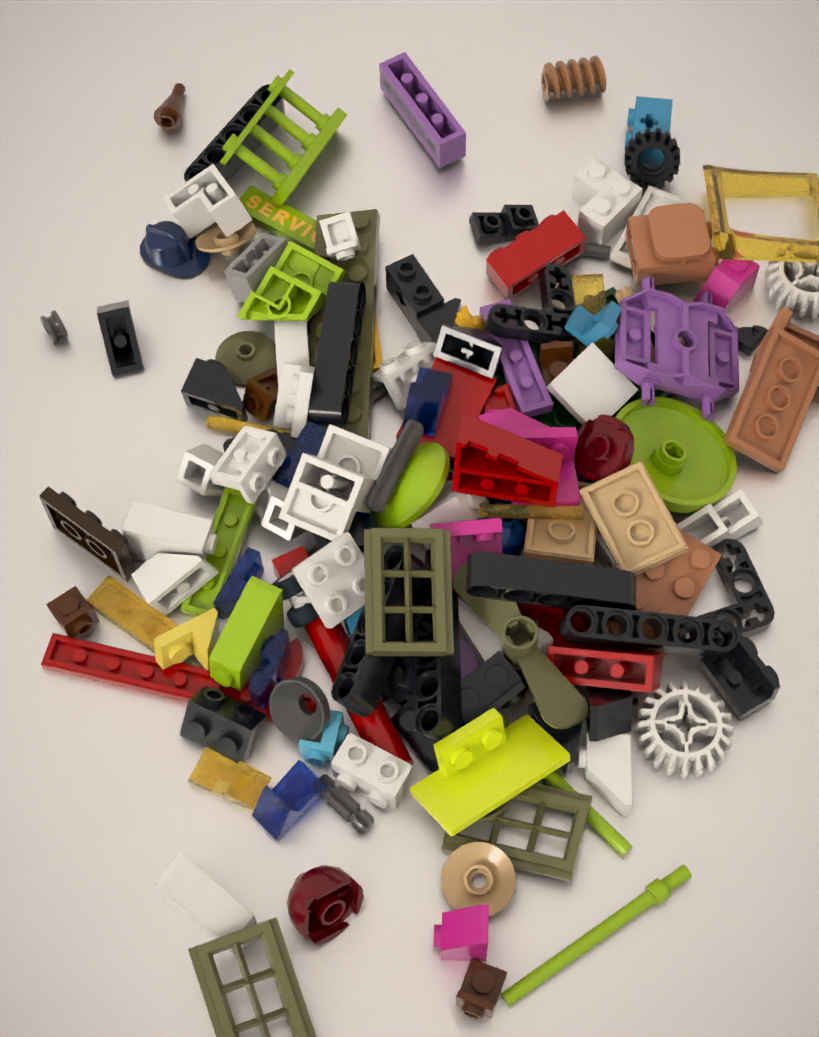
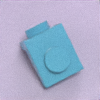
M330 710V720L327 728L323 731L321 743L299 740V755L301 758H304L305 762L315 766H324L326 763L331 764L339 750V746L342 745L349 734V726L344 724L343 712Z

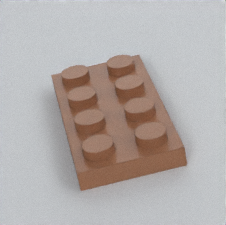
M776 325L769 328L722 442L776 473L784 471L819 384V350Z
M679 529L689 551L636 576V610L688 616L722 554ZM607 620V630L612 635L619 636L620 627L618 623L613 620ZM646 623L642 624L644 636L651 640L654 639L655 631L653 627ZM678 627L677 634L679 633L681 627ZM663 652L662 661L664 660L667 654L665 652Z

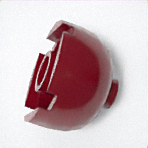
M321 865L303 872L295 879L286 904L290 921L295 929L307 941L311 939L314 943L321 944L332 940L349 926L347 922L343 921L349 917L352 911L356 915L358 914L364 895L362 887L348 873L339 867Z

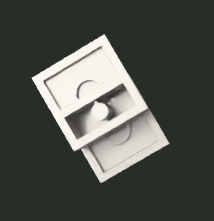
M329 424L318 456L302 453L278 518L331 541L341 534L348 532L356 511L370 513L371 510L367 507L366 499L392 448Z

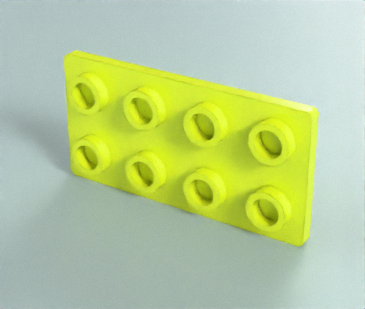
M493 707L435 743L433 746L439 770L411 786L410 790L413 797L450 836H454L571 760L570 753L529 715L521 717L504 728L502 715Z

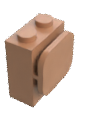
M684 203L657 206L648 215L628 217L625 238L636 287H642L641 280L647 276H650V279L652 277L655 278V285L707 280L714 266L718 265V250L716 247H712L711 244L712 225L710 221L706 222L704 211L698 205Z

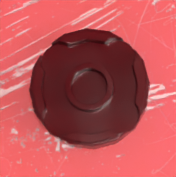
M605 414L599 415L594 420L589 419L578 430L574 456L575 469L583 478L597 482L630 465L634 453V437L630 427L621 419Z

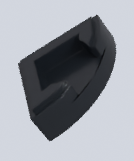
M759 325L736 327L738 330V350L750 356L761 344L768 329Z

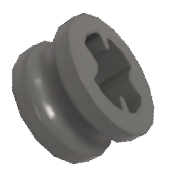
M55 310L51 311L49 317L44 315L40 317L42 325L53 343L57 341L58 336H68L67 330Z

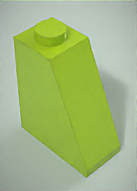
M251 576L209 656L210 676L221 686H231L242 691L284 631L283 589L254 576Z

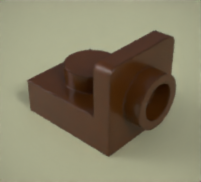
M554 340L540 345L539 367L546 387L573 362L574 346L572 341Z
M275 368L249 379L242 401L245 409L262 422L270 419L272 407L277 402L279 387L277 370Z
M76 586L46 604L53 617L69 637L83 636L90 632L96 623L100 622L93 606L86 601Z
M471 958L462 986L456 996V1005L462 1007L460 1012L477 1020H482L483 1016L492 1019L507 977V971Z

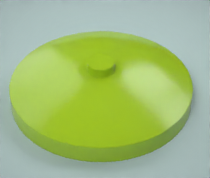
M655 397L656 403L653 406L642 405L641 398L627 404L619 411L616 418L621 419L630 427L634 437V453L629 466L640 461L643 462L669 511L695 513L709 503L715 506L726 496L736 478V456L733 448L722 442L725 433L713 420H703L700 410L684 402L665 397Z

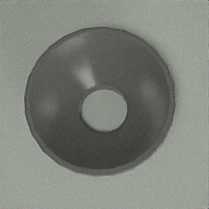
M304 677L288 678L278 683L271 692L269 698L271 717L277 728L289 739L297 742L300 739L312 741L327 728L330 720L329 702L322 689L310 679ZM304 694H309L315 699L317 704L316 712L307 709L303 700Z

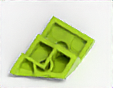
M289 241L276 266H270L256 293L251 291L237 317L242 320L307 322L325 304L329 283L341 282L346 272L344 269Z

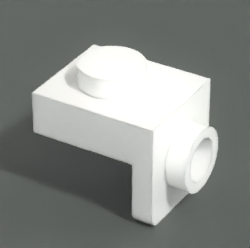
M350 211L319 221L327 246V255L331 259L336 258L337 261L348 260L356 256V251L362 250Z

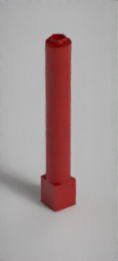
M303 546L272 559L277 579L309 557ZM319 617L303 627L334 684L350 639L341 622L333 628H326ZM381 698L376 709L366 717H359L345 708L360 738L413 766L414 762Z

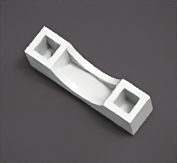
M202 444L185 451L176 481L203 496L213 495L222 497L225 486L213 484L208 474L224 453L207 444ZM271 478L264 491L259 495L255 512L261 518L262 527L290 541L307 530L278 518L290 487Z

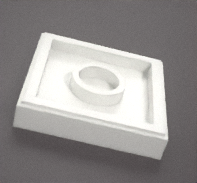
M593 342L546 387L582 425L589 419L594 420L598 418L599 415L613 416L638 391L636 386L625 375L615 369V365Z

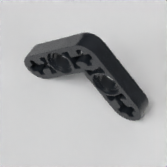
M557 263L547 265L539 278L542 310L496 304L492 306L485 318L484 324L486 329L494 336L543 344L554 340L572 341L574 336L565 329L566 322L574 308H576L570 272L567 268ZM551 300L560 301L564 304L565 309L557 308ZM524 321H533L539 329L533 330L529 328Z
M725 539L719 542L715 551L722 555L715 567L733 605L696 617L729 619L744 638L768 630L774 619V608L745 547L741 542L734 539ZM725 551H728L730 555L736 554L734 565L737 570L732 572L734 566L729 557L723 558ZM741 578L747 579L751 582L753 589L746 593L740 592L735 588L734 582ZM753 610H756L758 614H765L762 621H759L757 617L749 618ZM746 619V622L743 627L742 620ZM681 628L677 636L682 642L689 643L690 638L686 639L688 631ZM713 631L712 639L714 643L718 646L723 645L724 638L722 634Z

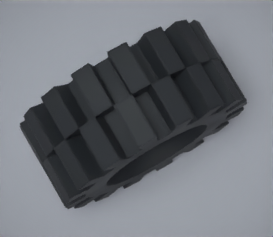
M648 128L645 129V133L641 134L639 131L635 134V139L631 138L629 140L628 147L625 150V171L627 175H631L630 180L633 183L638 181L639 186L644 188L645 184L652 187L659 184L661 188L665 186L666 181L670 183L674 180V174H678L680 148L677 146L676 139H672L669 132L666 131L663 134L659 128H656L655 132H651V129ZM650 148L660 150L665 157L663 164L655 169L646 168L640 161L642 153Z

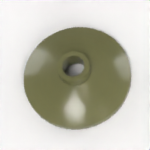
M242 331L229 336L220 344L215 360L227 368L235 386L246 387L249 379L273 368L277 370L276 345L272 339L262 333ZM244 352H251V353L248 354V355H243V354H242V353H244Z

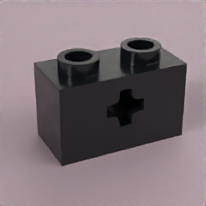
M411 254L385 267L386 289L417 334L416 318L444 304V298L414 254Z

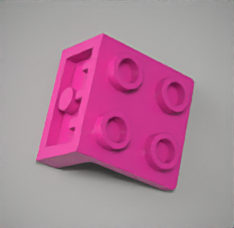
M576 427L508 428L510 433L563 454L555 506L580 505L581 497L574 464L578 439ZM511 501L513 507H542L540 505Z
M501 518L430 524V529L450 530L452 589L454 575L458 568L467 561L469 554L481 551L503 554Z

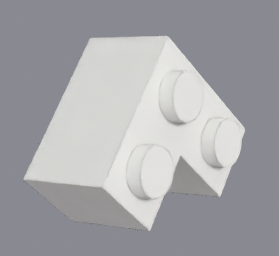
M595 157L587 162L574 175L572 199L583 205L579 210L577 227L586 237V240L592 244L606 245L627 224L628 217H632L641 201L642 188Z
M214 164L162 198L190 239L205 231L207 227L215 222L225 236L229 237L252 221L243 204Z

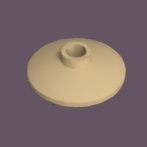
M249 222L241 230L226 237L220 227L216 225L197 237L195 241L196 247L203 252H221L224 256L233 255L239 251L240 246L255 236L256 227L252 222Z
M471 842L460 846L447 858L441 873V887L447 902L453 909L457 910L481 904L489 905V917L501 912L511 901L516 888V873L511 860L500 848L486 842ZM478 874L484 875L487 880L486 885L482 888H476L473 885V878Z

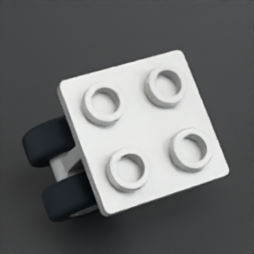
M349 532L341 534L273 582L272 585L283 589V601L289 599L293 605L287 612V617L292 626L299 628L320 617L326 628H333L364 606V556Z

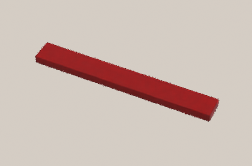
M52 633L41 662L43 669L187 703L204 686H208L222 691L225 695L241 703L253 706L256 710L266 714L265 721L273 722L269 709V698L276 684L249 679L242 691H239L231 686H221L210 676V670L207 671L203 667L178 663L163 670L156 662L155 656ZM304 694L305 706L308 710L316 712L317 704L315 699L309 694Z

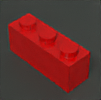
M564 210L557 215H549L535 229L530 232L524 231L514 239V242L504 248L499 247L492 251L486 259V274L506 300L512 299L539 282V278L547 265L557 263L564 266L585 252L586 237Z
M562 642L547 646V658L573 685L649 693L660 688L663 652Z

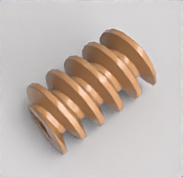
M596 55L592 56L589 61L587 58L582 57L578 63L574 59H570L566 65L563 61H558L555 67L550 62L546 63L543 67L541 86L546 102L549 101L550 92L554 93L556 100H560L561 91L564 90L568 98H572L573 89L577 90L580 97L584 95L585 87H588L591 95L595 94L597 85H599L602 93L606 90L605 70L600 58Z

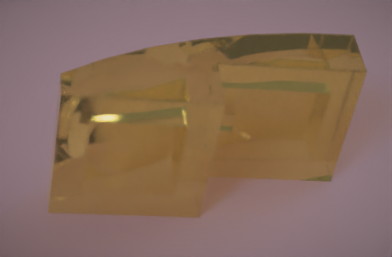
M206 747L188 782L254 811L272 777L242 761L236 763Z

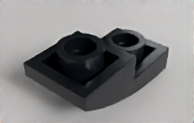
M504 205L500 213L472 212L469 218L476 244L513 241L518 234L524 231L530 232L539 226L532 205Z

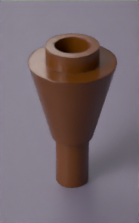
M175 84L171 95L154 112L155 122L165 130H177L182 126V98L185 92L183 84Z

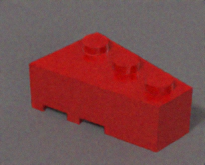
M463 413L457 437L451 492L555 508L563 454Z

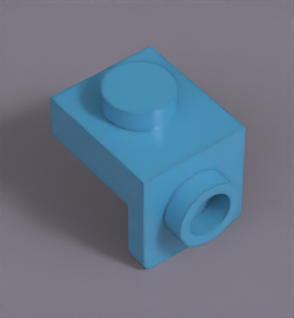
M611 301L593 316L584 307L578 305L574 308L566 322L565 329L588 347L592 342L595 343L602 337L607 339L615 332L619 325L616 320L622 308Z

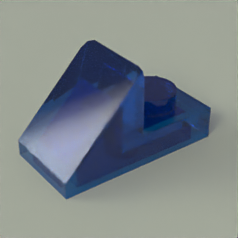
M420 367L416 382H411L402 428L411 419L423 425V434L435 437L451 387L452 374Z
M247 547L213 601L219 618L226 619L230 617L251 576L259 579L262 578L264 567L259 551Z
M298 760L275 787L266 785L263 788L252 816L279 841L328 786L306 764Z

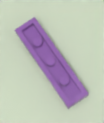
M511 299L480 307L479 315L484 327L485 318L492 306L496 304L513 305ZM485 327L486 332L504 347L499 365L509 385L518 412L528 417H533L553 411L554 404L528 341L494 336Z

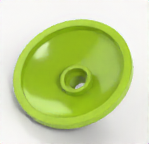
M435 442L417 444L384 511L378 513L371 510V516L376 525L380 528H404L417 520L433 504L446 482L450 469V457L445 448Z

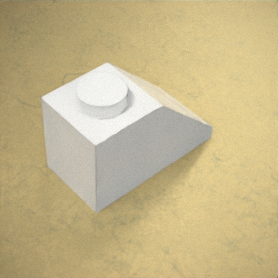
M453 480L446 481L433 504L411 525L413 528L430 529V524L477 520L490 502L486 497L451 492ZM423 543L427 550L430 549V543Z
M157 553L151 559L145 561L131 576L148 605L167 616L219 572L214 566L198 555Z
M586 734L584 746H578V768H584L585 781L621 816H629L633 806L631 734H620L597 742L589 741V736Z

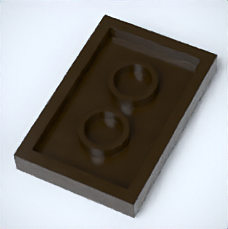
M48 486L39 495L54 529L126 582L132 578L131 574L136 571L132 562L133 555L127 548V539L116 529L111 531L106 529L93 512L89 510L83 512L77 508L76 502L63 491L58 494Z

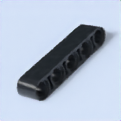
M270 84L260 87L184 172L185 183L212 164L215 165L228 183L244 165L245 162L235 154L232 155L225 166L220 163L226 154L222 147L233 133L237 137L241 134L271 94L267 90ZM278 95L272 105L285 115L284 99ZM264 114L257 122V125L269 134L278 126ZM250 134L242 142L253 153L262 144Z
M363 281L330 282L328 285L309 402V418L312 425H346L348 422L366 306V288Z
M394 545L385 552L384 570H404V547L402 545ZM411 553V570H428L425 562ZM384 577L385 606H405L404 577ZM412 577V606L416 604L425 578ZM365 603L331 690V696L334 701L359 717H366L376 709L396 656L365 655ZM385 613L386 641H402L405 634V613Z
M483 551L474 552L467 556L466 592L473 597L571 609L577 605H590L636 610V576L631 571Z
M425 578L415 606H432L431 578ZM453 589L454 654L446 656H413L414 726L419 734L435 743L462 727L458 596ZM412 613L413 641H433L432 613Z
M577 605L565 613L559 622V632L565 640L587 645L719 657L734 649L739 641V632L736 626L727 620L609 607ZM572 616L580 617L584 621L585 632H578L572 627ZM607 620H613L618 623L620 627L619 636L612 635L607 630ZM646 623L653 627L655 631L654 639L651 640L644 636L642 624ZM678 627L688 631L690 636L689 643L682 642L677 636ZM713 631L722 634L724 638L723 647L714 643L712 639Z

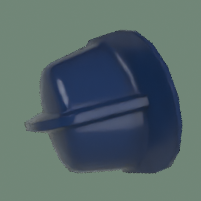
M161 221L154 225L148 224L146 226V235L140 244V255L146 263L173 276L192 278L201 274L210 262V253L197 249L195 243L197 238L193 237L190 239L182 227L175 222Z

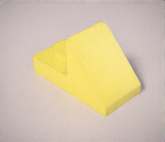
M213 608L154 638L155 659L163 670L173 664L183 662L191 655H194L207 671L210 670L209 656L219 636L218 611Z

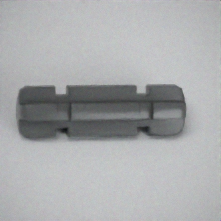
M323 774L313 785L314 792L322 799L326 798L327 804L347 822L351 821V826L360 834L366 833L374 824L373 816L365 809L361 810L360 804L340 786L336 787V782L328 775Z

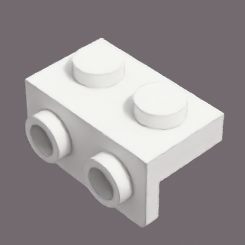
M352 733L347 735L331 762L333 776L336 778V783L349 791H354L356 788L367 794V799L376 806L386 808L388 805L397 810L403 799V785L412 771L411 764Z

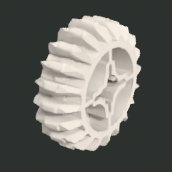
M803 238L798 245L790 241L786 248L780 246L776 254H773L765 271V289L769 290V300H777V309L786 307L790 311L799 313L800 319L805 314H809L814 320L819 313V245L816 239L811 244H807ZM785 273L789 276V280H790L792 283H790V282L788 281V279H787L786 276H785Z
M685 680L681 683L680 690H677L675 685L670 682L667 684L666 692L660 688L653 693L654 698L646 697L644 699L643 705L645 708L638 710V719L640 721L636 722L635 731L641 735L637 738L638 746H647L643 752L644 758L656 757L653 763L655 769L661 767L662 764L668 766L666 769L668 776L673 774L674 769H680L682 779L687 777L689 769L692 770L696 777L702 775L703 767L711 772L715 769V761L723 762L726 757L724 751L730 750L732 746V741L729 737H732L734 728L727 725L732 719L731 713L722 712L725 707L724 701L715 703L712 701L715 696L714 691H710L706 695L702 694L701 684L696 685L694 690H689ZM678 707L677 715L665 717L664 720H656L664 711ZM692 710L700 713L705 719L697 717ZM682 719H684V726L688 728L687 731L690 730L686 741L685 733L681 732V728H679ZM704 739H712V742L706 748L697 752H690L692 743L703 742ZM663 740H668L675 745L676 750L665 744Z

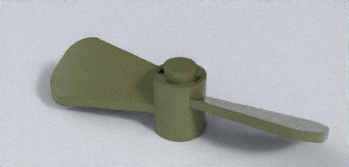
M466 561L458 568L454 575V592L502 640V653L509 662L520 666L542 719L549 726L556 729H567L583 722L588 716V703L537 647L538 628L535 622L529 617L521 615L516 602L478 598L469 595L466 592Z

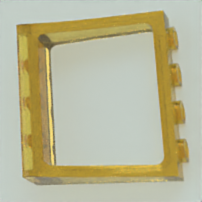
M703 165L717 259L819 263V240L768 236L731 229L728 224L724 201L726 196L807 194L812 197L819 226V178L817 173L749 171Z

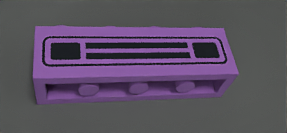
M406 52L379 63L381 90L437 166L442 168L465 157L466 132Z

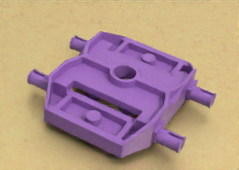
M650 276L644 277L641 280L642 291L620 300L617 304L622 310L616 320L619 325L615 330V369L635 384L640 385L642 388V405H655V389L700 400L702 406L701 418L703 420L706 419V421L714 420L716 418L715 402L731 398L739 392L738 330L724 309L713 305V294L711 292L709 294L708 292L700 293V302H683L670 293L655 290V278L652 277L650 279ZM651 311H655V363L651 362ZM678 337L683 338L685 343L689 345V348L681 345Z

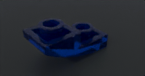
M312 421L306 423L284 461L276 480L277 483L290 488L302 453L318 456L327 428Z
M283 627L276 635L269 636L263 643L260 656L265 669H259L249 682L248 690L251 701L262 710L269 702L274 687L281 682L288 664L291 643L288 631Z

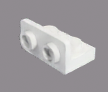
M420 340L412 341L404 346V352L400 355L383 361L379 365L380 369L372 375L375 382L384 383L397 410H403L413 404L436 359L433 356L436 343L421 342Z
M284 362L281 367L273 425L277 428L290 429L291 437L304 439L315 367Z
M244 425L208 475L213 484L240 490L245 501L253 504L261 492L264 491L278 468L283 464L287 453L276 433Z

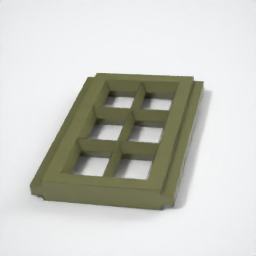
M429 528L364 529L365 655H453L450 530ZM384 543H404V570H384ZM411 543H430L431 570H411ZM384 577H404L405 606H385ZM412 577L431 578L432 606H412ZM385 613H405L406 641H386ZM412 613H432L433 641H413Z
M535 783L513 797L514 800L538 805L533 824L503 817L504 810L499 815L487 820L494 822L489 841L461 835L460 832L454 836H450L445 832L442 852L452 853L460 846L471 842H486L500 848L509 857L514 869L572 882L591 808L592 796ZM545 807L575 813L570 832L541 826ZM501 824L531 831L526 850L496 843ZM543 833L568 839L564 857L559 858L534 852L538 834Z
M277 917L188 949L216 1037H239L238 1033L257 1026L260 1028L262 1037H271L266 1023L287 1016L293 1037H316ZM261 938L271 968L250 975L241 945ZM233 948L243 978L222 985L213 955ZM274 976L283 1008L263 1015L253 983ZM246 986L256 1018L235 1025L226 993Z

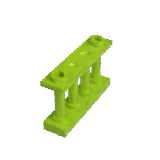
M291 69L288 70L283 78L278 75L267 88L271 94L238 137L233 133L222 147L226 154L220 161L225 166L232 155L235 154L273 183L272 187L276 192L269 201L278 208L292 193L347 116L339 107L331 116L326 113L323 115L287 87V82L295 73ZM279 95L315 123V128L319 130V133L317 135L313 133L308 134L275 108L272 103ZM263 114L302 144L301 148L305 150L303 155L298 152L294 154L257 125ZM248 134L288 164L287 168L291 170L288 175L284 172L280 174L245 147L242 142Z

